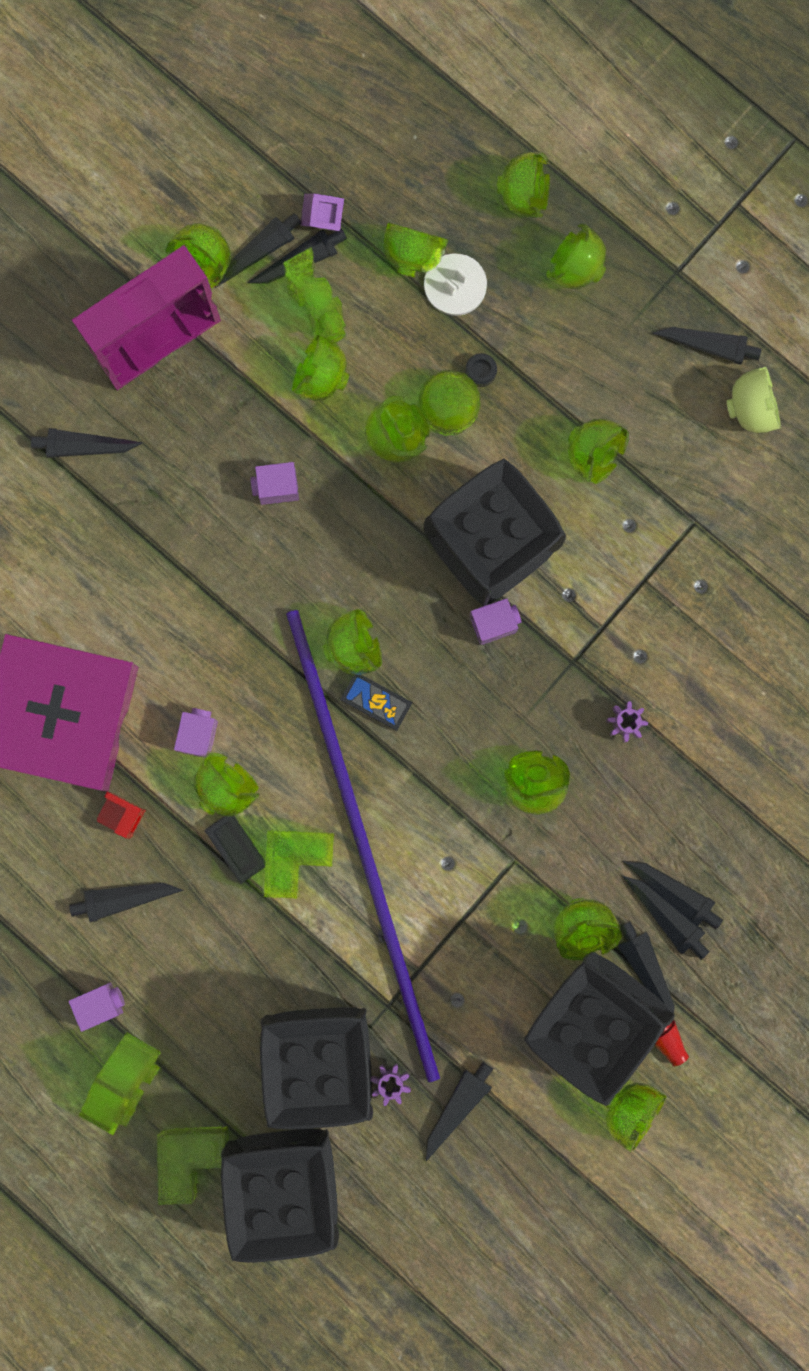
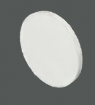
M448 254L438 258L427 270L424 280V290L430 304L438 311L452 316L465 315L475 310L483 301L487 289V279L483 268L473 258L463 254Z

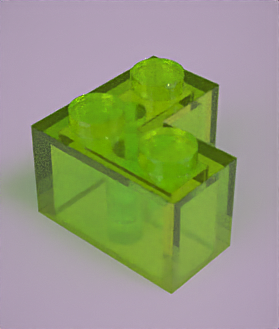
M267 830L264 897L298 899L300 895L301 865L334 866L335 833Z
M126 1032L95 1078L79 1116L111 1135L115 1134L120 1124L126 1127L145 1092L141 1090V1087L144 1083L150 1085L160 1069L156 1062L161 1052Z
M228 1126L162 1129L157 1135L158 1205L192 1204L197 1196L196 1169L221 1168V1152L229 1141Z

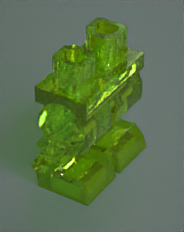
M312 247L285 261L283 264L288 295L300 307H306V315L315 336L322 333L329 346L346 337L344 331L346 324L343 321L342 303L338 296L333 298L332 288L326 278H315Z

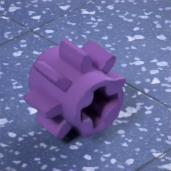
M631 701L626 703L623 711L619 706L615 705L612 709L616 716L606 719V722L613 724L614 727L610 735L613 736L617 733L623 735V743L628 742L629 734L631 733L635 738H641L642 735L638 729L648 725L647 721L641 720L640 714L643 713L644 709L641 708L637 711L632 709ZM622 716L625 718L631 716L633 718L631 722L632 728H623L620 725L623 722Z
M398 1063L393 1065L392 1070H386L385 1066L380 1065V1072L382 1073L380 1077L371 1076V1081L378 1084V1088L374 1089L372 1096L381 1094L384 1097V1106L388 1104L389 1099H395L398 1104H401L400 1095L402 1091L405 1093L411 1092L409 1086L403 1085V1081L408 1079L409 1073L406 1072L401 1075L397 1072ZM390 1077H395L399 1088L393 1087L391 1092L386 1091V1085L382 1081H388Z

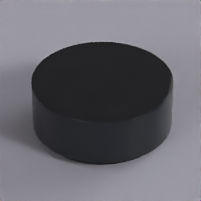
M479 353L473 355L468 360L465 375L469 383L476 387H486L495 380L497 364L491 356Z

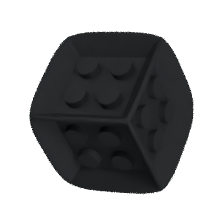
M505 458L482 470L442 501L426 517L423 528L425 535L428 536L433 548L467 592L483 607L506 594L537 570L555 551L562 547L566 539V534L558 519L522 473Z
M590 952L584 957L582 964L567 977L541 1011L528 1034L524 1037V1041L542 1061L575 1088L591 1099L607 1106L649 1054L665 1028L672 1023L675 1015L657 996L627 972L596 952Z
M338 1007L295 1010L265 1015L261 1019V1082L263 1107L268 1128L288 1130L347 1126L372 1120L373 1107L370 1103L372 1074L366 1008Z
M298 1129L262 1133L230 1140L225 1144L221 1152V1190L226 1240L232 1261L256 1263L295 1259L322 1254L337 1247L339 1241V1229L337 1227L338 1203L334 1161L328 1130Z

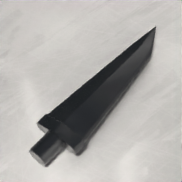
M293 213L283 222L277 217L273 218L255 238L222 268L215 288L294 240L295 238L291 231L301 224L298 216Z
M340 228V231H335L329 235L322 229L247 283L268 284L326 258L333 257L338 254L334 246L347 240V237L342 228Z
M677 327L653 332V334L739 365L742 364L743 358L759 361L762 348L747 345L748 337L742 335L737 336Z
M49 428L47 437H31V448L46 449L47 458L125 453L144 443L57 430L56 428Z
M623 861L651 888L695 925L699 926L704 921L715 930L721 925L723 919L711 911L715 904V901L711 898L705 897L647 863Z
M622 876L681 955L690 949L702 960L710 952L699 941L705 934L701 927L695 925L644 881Z
M166 883L99 890L90 889L84 891L85 901L69 904L72 917L88 914V919L91 923L184 890Z
M631 921L621 924L619 928L625 941L617 945L620 952L623 953L643 985L674 1013L675 1005L647 931L637 935Z
M483 1061L475 1073L465 1069L461 1075L462 1077L427 1139L426 1161L492 1089V1086L485 1081L494 1068L487 1062Z

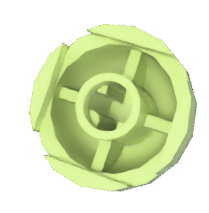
M767 367L752 370L738 378L732 387V399L727 400L730 418L737 417L741 427L750 432H769L780 429L781 426L776 397L773 395L771 388L773 385Z

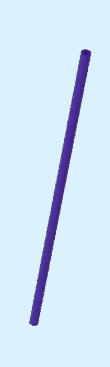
M298 610L286 613L425 1075L428 1082L439 1080L440 1075L301 617Z

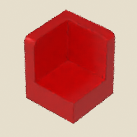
M107 791L104 796L107 800L97 817V822L114 830V833L125 839H131L146 810L113 792Z

